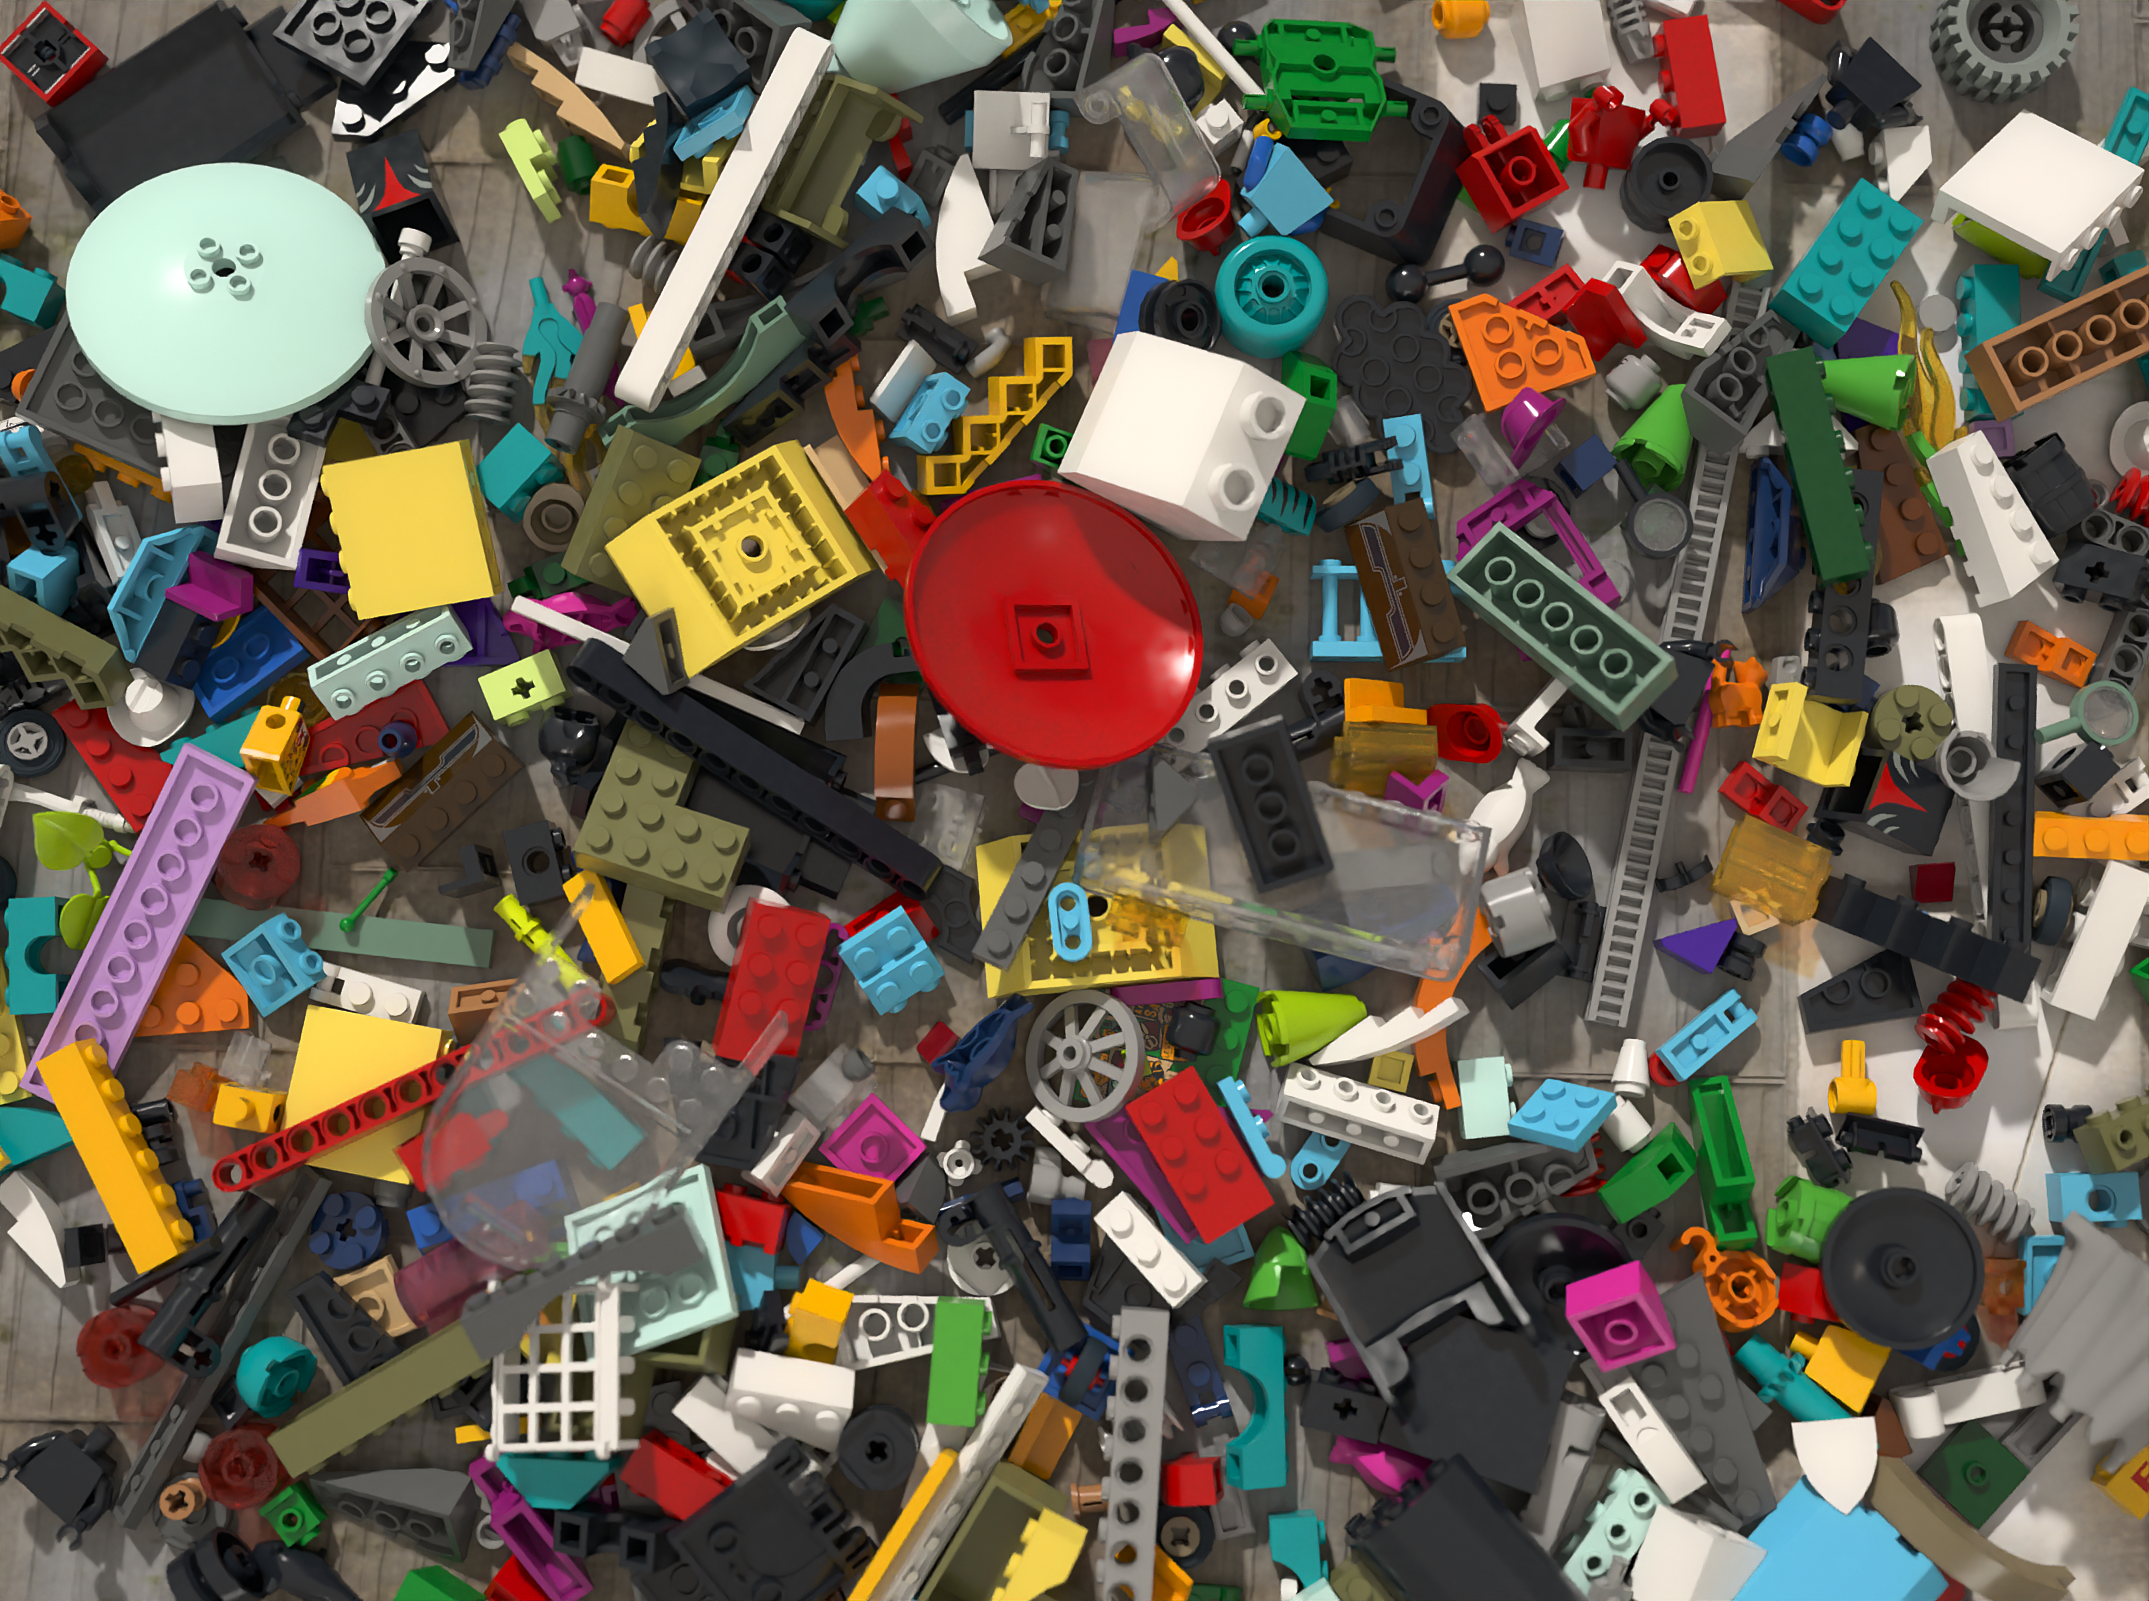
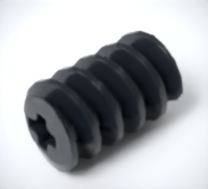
M1347 1171L1343 1172L1345 1185H1342L1335 1179H1331L1329 1181L1331 1193H1328L1322 1187L1316 1189L1318 1202L1308 1195L1303 1197L1305 1210H1302L1296 1204L1290 1205L1291 1219L1280 1212L1300 1244L1309 1252L1313 1251L1312 1237L1323 1242L1325 1240V1229H1330L1342 1217L1366 1202L1360 1189Z

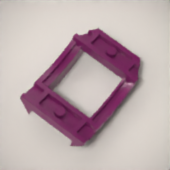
M1520 478L1457 521L1456 537L1459 539L1458 554L1455 557L1460 562L1499 521L1515 532L1544 513L1584 574V577L1578 580L1577 583L1613 611L1617 608L1622 598L1593 550L1552 491L1537 487L1534 483ZM1514 645L1523 662L1533 661V659Z

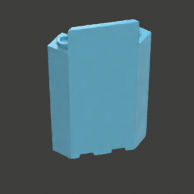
M1804 1474L1778 1503L1777 1508L1771 1511L1747 1538L1767 1550L1764 1560L1732 1601H1936L1949 1584L1935 1565L1921 1552H1915L1898 1537L1900 1533L1876 1511L1872 1512L1859 1501L1845 1515L1827 1502L1810 1483L1806 1474Z

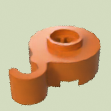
M1697 1226L1690 1227L1672 1239L1669 1245L1671 1252H1676L1687 1244H1690L1695 1249V1258L1691 1262V1269L1694 1274L1701 1269L1703 1271L1720 1330L1731 1333L1749 1331L1773 1315L1779 1303V1298L1776 1299V1288L1773 1282L1776 1280V1276L1764 1259L1751 1251L1744 1253L1735 1250L1719 1252L1716 1249L1715 1240L1710 1232ZM1733 1285L1739 1290L1736 1295L1732 1291L1731 1286Z

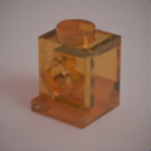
M195 1061L192 1069H178L166 1099L200 1112H214L221 1084L230 1082L233 1075Z
M1983 1257L1985 1280L1978 1305L1988 1307V1314L2013 1315V1307L2024 1308V1269H2027L2026 1260L2013 1257ZM2003 1281H2005V1294H2002L1999 1289Z

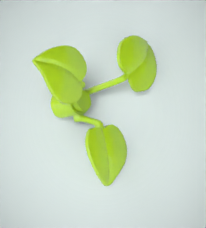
M67 811L33 814L35 851L39 861L46 868L54 871H65L77 867L82 861L85 864L84 868L88 872L93 887V896L88 894L74 895L65 904L60 915V931L64 942L74 951L85 950L110 898V895L101 896L102 890L95 870L96 868L108 865L114 851L126 857H130L132 851L120 846L115 840L107 841L100 823L91 816Z

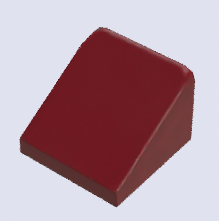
M1955 862L1909 866L1912 899L1920 904L1951 902L1955 881Z
M938 1021L917 1045L916 1049L932 1064L936 1058L952 1051L961 1041V1037L944 1022Z

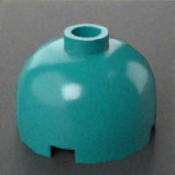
M288 1336L269 1337L250 1346L242 1354L237 1370L236 1386L241 1399L249 1408L264 1418L277 1417L286 1412L294 1405L290 1399L296 1394L298 1389L305 1393L309 1388L316 1373L318 1362L316 1356L311 1353L312 1351L308 1347Z

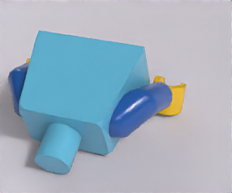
M1267 118L1256 124L1253 128L1255 142L1243 178L1244 187L1240 193L1252 209L1237 224L1249 238L1256 237L1267 225L1273 232L1281 236L1288 235L1293 237L1315 232L1323 223L1328 207L1337 209L1340 206V202L1331 198L1329 192L1332 191V188H1323L1289 147L1280 143L1274 145L1273 141L1280 138L1282 132L1278 127L1269 132L1267 125L1270 119Z

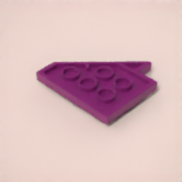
M1124 1107L1104 1120L1084 1125L1187 1245L1199 1235ZM1218 1107L1258 1176L1262 1179L1265 1175L1258 1168L1228 1108ZM1249 1109L1253 1117L1260 1115L1264 1123L1274 1115L1271 1110Z

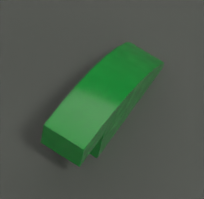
M1728 1076L1689 1080L1688 1095L1693 1146L1696 1152V1167L1708 1230L1713 1236L1716 1249L1719 1252L1753 1249L1758 1235L1748 1200L1756 1180Z

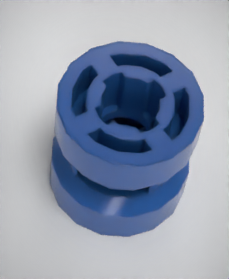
M1804 113L1795 125V132L1787 136L1781 144L1780 150L1791 162L1802 167H1810L1819 156L1818 149L1821 146H1825L1833 136V130L1819 116Z

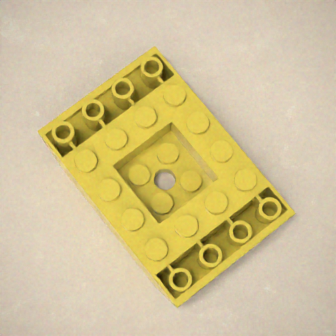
M798 439L775 444L650 513L604 547L648 617L666 608H674L685 671L689 679L879 568L806 455ZM746 539L756 541L761 548L760 556L755 558L747 556L742 550V541Z
M1178 823L1158 844H1149L1148 824L1081 830L1009 973L985 963L988 999L1011 997L1014 993L1029 996L1063 993L1080 989L1097 990L1219 978L1204 826ZM1032 834L1010 836L976 846L982 932ZM1067 882L1080 886L1087 896V901L1092 897L1098 896L1102 897L1108 904V909L1104 915L1100 917L1089 915L1093 946L1089 955L1079 962H1067L1061 959L1053 946L1048 898L1051 891L1057 885ZM1066 898L1061 902V908L1065 911L1074 909L1076 905L1075 901L1071 898ZM1072 936L1066 940L1065 945L1067 948L1074 950L1080 946L1081 941L1079 938Z

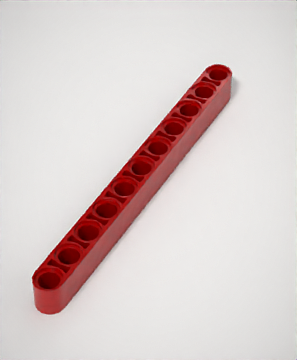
M590 990L581 992L220 1159L212 1169V1181L216 1188L228 1193L243 1192L258 1187L608 1025L615 1017V1002L605 993ZM597 998L602 1005V1011L599 1017L592 1020L588 1017L586 1009L588 1003ZM561 1015L565 1019L566 1028L561 1035L555 1036L551 1030V1022L556 1016ZM521 1032H526L530 1038V1044L527 1050L521 1053L516 1048L515 1041ZM486 1048L491 1049L494 1055L493 1064L488 1069L483 1068L480 1063V1055ZM454 1065L458 1071V1077L456 1082L450 1086L445 1081L444 1074L447 1067ZM415 1081L422 1088L421 1097L416 1102L412 1101L409 1097V1088ZM379 1098L383 1099L386 1105V1111L381 1118L376 1117L373 1111L374 1103ZM345 1114L350 1121V1127L347 1133L343 1135L338 1130V1120ZM307 1131L311 1132L314 1138L313 1147L309 1151L305 1150L302 1144V1138ZM271 1148H274L278 1154L277 1163L273 1168L269 1166L266 1158ZM236 1164L242 1171L241 1180L237 1184L231 1178L232 1168Z

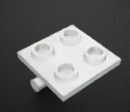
M974 90L973 168L1028 170L1047 158L1050 134V93Z

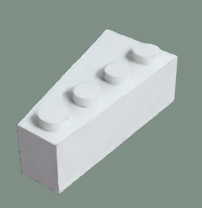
M854 1295L847 1322L838 1341L843 1367L855 1369V1372L932 1354L936 1301L938 1297ZM959 1297L986 1300L985 1311H993L991 1335H983V1342L1002 1337L993 1298Z

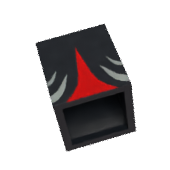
M417 128L346 153L361 217L378 243L389 265L400 261L402 255L399 253L401 247L398 245V241L403 228L419 230L429 235L432 241L428 252L460 241L431 154Z
M1860 748L1855 763L1856 770L1851 778L1849 787L1824 788L1813 817L1819 820H1829L1838 824L1842 829L1903 853L1932 857L1948 811L1952 806L1955 791L1944 785V782L1936 773L1892 750Z

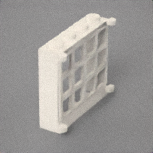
M611 1274L600 1275L595 1284H577L560 1294L562 1295V1324L540 1325L539 1313L528 1327L525 1334H530L529 1365H520V1344L493 1357L494 1372L491 1388L493 1398L492 1445H488L485 1450L487 1461H499V1453L581 1450H596L599 1459L610 1458V1450L639 1448V1440H619V1416L632 1415L635 1409L633 1399H619L620 1374L632 1373L635 1368V1361L632 1357H620V1332H632L635 1328L633 1316L620 1315V1292L639 1291L640 1283L611 1282ZM502 1280L490 1281L488 1293L500 1289ZM595 1293V1323L572 1324L573 1294ZM595 1331V1362L572 1363V1332ZM540 1333H562V1363L539 1364ZM595 1370L594 1402H572V1371ZM562 1372L561 1403L539 1404V1373ZM520 1373H529V1404H520ZM594 1410V1441L571 1442L572 1411ZM561 1411V1442H539V1412ZM523 1412H529L528 1443H519V1416Z

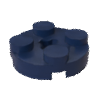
M345 1191L338 1194H329L314 1216L311 1236L309 1238V1248L313 1253L318 1254L319 1258L326 1265L335 1269L355 1270L364 1266L367 1262H373L384 1250L389 1236L388 1219H384L383 1212L380 1209L383 1207L375 1204L376 1198L362 1192ZM350 1220H353L352 1227L357 1230L354 1237L348 1236L345 1239L344 1227Z

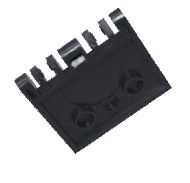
M786 1437L775 1444L763 1460L666 1534L669 1542L718 1601H823L868 1566L879 1551V1547L866 1534L867 1532L861 1525L853 1526L849 1531L844 1532L845 1529L851 1526L854 1515L850 1510L844 1508V1502L829 1483H823L825 1481L824 1477L818 1470H814L798 1480L793 1490L789 1487L801 1474L807 1471L811 1464V1460L805 1453L802 1454L801 1447L793 1437ZM841 1533H843V1534L839 1537V1539H838V1541H837V1543H836V1545H835L832 1540H834V1539H835L836 1537H838Z

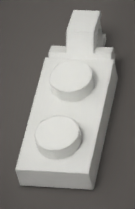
M108 481L93 482L88 490L85 491L88 505L85 507L87 518L112 584L117 585L120 584L142 541L128 505L123 506L120 500L115 501Z

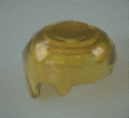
M296 670L288 673L271 685L268 690L267 705L280 708L285 696H293L305 702L306 708L302 716L307 729L318 724L328 714V710L311 689L308 671Z

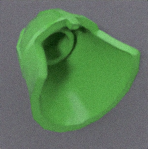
M1281 1225L1275 1226L1268 1233L1255 1253L1248 1289L1243 1302V1307L1258 1311H1290L1318 1306L1310 1273L1311 1270L1306 1263L1308 1259L1306 1251L1296 1236Z

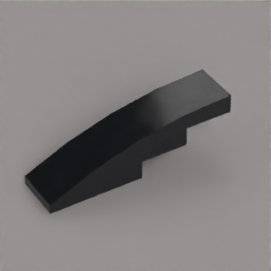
M667 92L653 97L656 124L643 129L646 156L632 161L639 216L657 240L665 238L676 207L684 169V161H681L673 150L685 125L684 116Z
M849 330L840 336L828 349L810 339L806 340L744 397L722 422V428L745 447H751L805 411L804 400L833 381V370L862 351L861 341Z

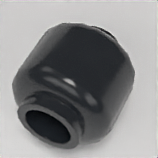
M1872 598L1866 650V657L1869 658L1880 657L1891 652L1892 647L1897 644L1900 637L1895 609L1889 604L1881 603L1877 598Z
M1187 1001L1185 1006H1178L1174 1009L1165 1036L1169 1045L1175 1047L1174 1055L1196 1062L1198 1055L1209 1056L1213 1053L1221 1030V1022L1215 1016L1216 1010L1191 1001Z

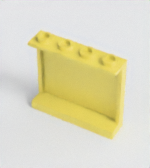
M469 439L322 466L324 474L321 475V487L324 495L330 498L333 511L330 514V524L333 533L339 536L342 551L339 552V562L345 574L348 573L351 586L348 591V599L352 610L357 611L359 620L486 598L504 591Z
M308 1004L280 1131L455 1051L456 1043L452 1039L454 1031ZM417 1081L412 1083L409 1088V1097L414 1102L419 1100L422 1094L421 1085ZM381 1098L377 1099L373 1106L374 1114L378 1118H381L386 1111L385 1102ZM438 1104L305 1165L411 1185L412 1182L392 1149L438 1122L439 1117L436 1116ZM345 1114L338 1120V1130L343 1135L347 1133L350 1127V1121ZM309 1131L302 1138L303 1147L307 1151L311 1150L314 1144L313 1135ZM276 1151L274 1159H278V1154Z

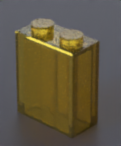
M1343 721L1341 737L1334 736L1333 760H1330L1329 783H1335L1336 798L1384 801L1388 775L1393 771H1397L1418 787L1436 768L1438 759L1437 726Z
M1746 814L1735 821L1708 890L1730 900L1743 903L1748 908L1764 915H1770L1777 918L1780 922L1794 927L1806 920L1809 921L1814 915L1818 906V899L1814 897L1819 885L1823 886L1830 875L1832 865L1828 864L1832 851Z

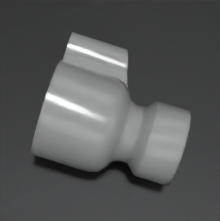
M1036 1145L1028 1185L1027 1202L1050 1206L1052 1205V1200H1062L1070 1197L1083 1201L1086 1177L1075 1174L1069 1177L1063 1176L1060 1152L1056 1148Z

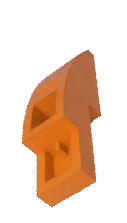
M856 354L836 368L837 377H833V381L826 385L824 390L833 421L842 442L866 479L871 482L885 468L890 473L891 469L888 456L881 457L880 443L886 442L883 419L876 420L873 409L859 410L860 408H866L863 385L856 386L854 372L861 371L859 355Z

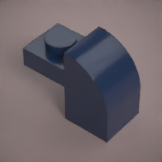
M1072 1197L1052 1200L1051 1270L1059 1281L1090 1280L1091 1201H1081L1078 1198Z

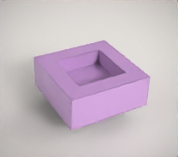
M2007 419L1999 424L1997 420L1974 421L1969 424L1970 434L1982 430L1999 460L2011 459L2016 456L2012 419Z

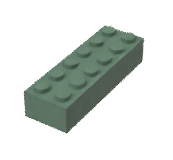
M1500 521L1446 575L1455 597L1622 733L1678 677L1673 657Z

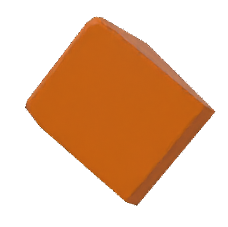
M1245 563L1227 605L1229 606L1231 603L1239 604L1247 610L1251 617L1260 620L1280 578Z

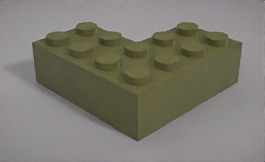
M627 719L576 840L573 854L576 867L724 914L751 846L750 829L684 808L701 765L635 722Z
M735 1293L737 1308L739 1309L741 1296ZM577 1295L572 1312V1324L581 1323ZM737 1316L628 1356L634 1359L635 1368L632 1373L620 1374L619 1399H633L635 1409L632 1415L619 1416V1440L640 1441L655 1368L719 1375L726 1374ZM572 1332V1363L588 1362L583 1332ZM595 1370L572 1371V1402H594ZM559 1372L552 1403H561L562 1372ZM594 1410L572 1411L571 1439L594 1441ZM561 1411L550 1412L546 1431L561 1436Z
M1001 1457L926 1580L917 1601H991L997 1586L1005 1589L1010 1578L1004 1576V1572L1013 1553L1015 1552L1019 1555L1023 1553L1026 1544L1021 1542L1020 1539L1030 1518L1038 1522L1044 1508L1062 1517L1069 1497ZM1064 1581L1047 1588L1029 1601H1094L1096 1599Z

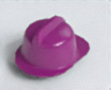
M1525 387L1506 407L1501 421L1502 433L1514 450L1507 467L1509 475L1515 474L1527 461L1546 429L1566 404L1565 397L1553 402L1533 388Z

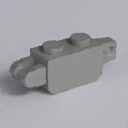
M519 0L543 51L553 56L557 54L569 73L576 71L579 66L584 42L587 41L582 28L588 25L579 4L571 6L569 0Z

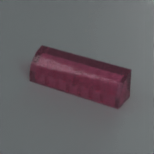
M522 1199L393 1273L397 1297L408 1317L418 1328H421L465 1303L473 1295L487 1290L490 1281H503L550 1254L546 1219Z

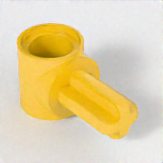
M1843 1040L1841 1043V1077H1834L1830 1081L1828 1088L1829 1110L1832 1114L1852 1112L1872 1116L1876 1110L1877 1091L1875 1083L1871 1079L1865 1078V1043L1861 1040Z

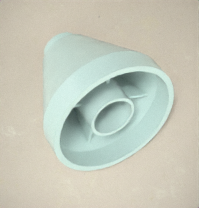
M847 0L831 37V42L835 44V49L827 72L878 87L890 95L987 66L1012 44L1013 38L1009 25L995 0Z

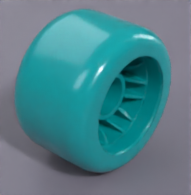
M1274 234L1251 238L1233 249L1219 269L1214 288L1218 312L1222 319L1221 333L1236 349L1257 358H1281L1288 351L1302 349L1315 336L1321 326L1329 300L1327 274L1317 255L1309 247L1296 239ZM1275 287L1282 294L1279 297L1271 298L1263 293L1262 288Z

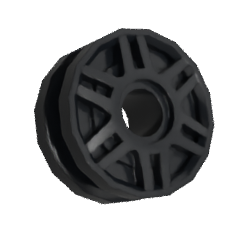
M1182 279L1179 281L1168 280L1157 283L1146 293L1140 305L1138 324L1140 332L1210 352L1214 349L1221 335L1222 319L1218 312L1216 295L1213 290L1202 281Z

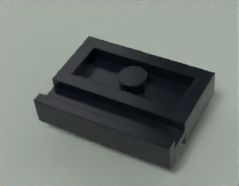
M780 1290L764 1291L759 1306L753 1310V1323L751 1329L745 1332L744 1346L748 1350L783 1356L790 1337L789 1333H783L786 1326V1318Z

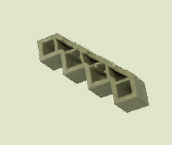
M0 585V652L13 651L30 683L64 679L81 710L115 706L126 692L128 686L134 681L119 649Z
M627 883L621 914L645 965L616 985L608 984L603 972H601L599 988H602L601 993H605L613 999L616 1013L612 1022L586 1035V1041L591 1042V1059L636 1069L647 1043L648 1017L660 989L661 961L672 938L674 907L677 899ZM600 1001L598 1004L595 1019L599 1017L602 1011V1005Z

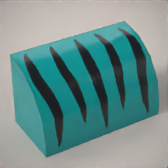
M1273 476L1256 518L1289 535L1309 536L1316 516V502L1312 495Z

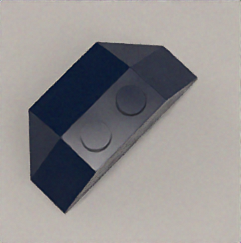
M1759 457L1750 465L1741 612L1743 614H1750L1763 605L1799 574V571L1804 568L1806 561V549L1801 547L1802 532L1804 533L1805 531L1793 485L1768 457Z

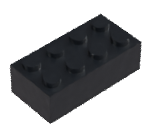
M1283 713L1209 738L1206 746L1259 895L1335 870L1334 858Z

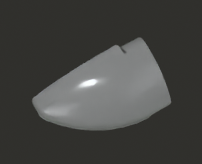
M1566 1388L1539 1478L1542 1480L1538 1496L1481 1477L1551 1557L1558 1545L1596 1454V1442L1608 1414L1602 1404Z

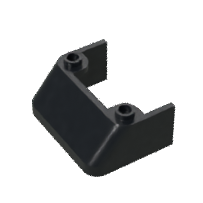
M1385 78L1383 85L1386 100L1407 101L1408 111L1404 119L1411 122L1412 128L1417 134L1432 140L1404 206L1391 200L1378 201L1370 207L1364 221L1328 207L1321 233L1396 265L1412 263L1423 268L1432 257L1463 185L1455 169L1469 158L1472 153L1464 139V125L1441 101Z

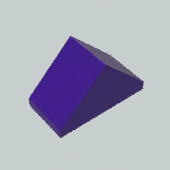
M299 549L294 587L348 594L351 586L348 573L345 574L340 566L339 553L318 549Z
M1735 918L1656 939L1653 940V944L1659 951L1701 974H1712L1738 925Z

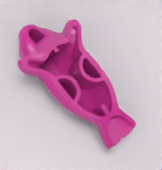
M578 592L562 593L542 601L526 598L604 633H608L616 627L629 626L638 614L633 597H625L614 604H609L592 595ZM511 607L502 618V623L506 630L519 633L534 641L533 655L546 649L553 650L558 646L581 643L577 639L512 612Z
M1340 1435L1336 1438V1444L1333 1446L1329 1460L1333 1463L1352 1464L1371 1487L1384 1495L1388 1494L1390 1498L1394 1495L1400 1496L1397 1490L1405 1481L1412 1476L1420 1479L1425 1475L1424 1473L1427 1468L1435 1462L1379 1442L1380 1439H1378V1443L1375 1445Z

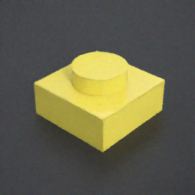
M1393 1051L1373 1057L1366 1084L1406 1093L1414 1055Z

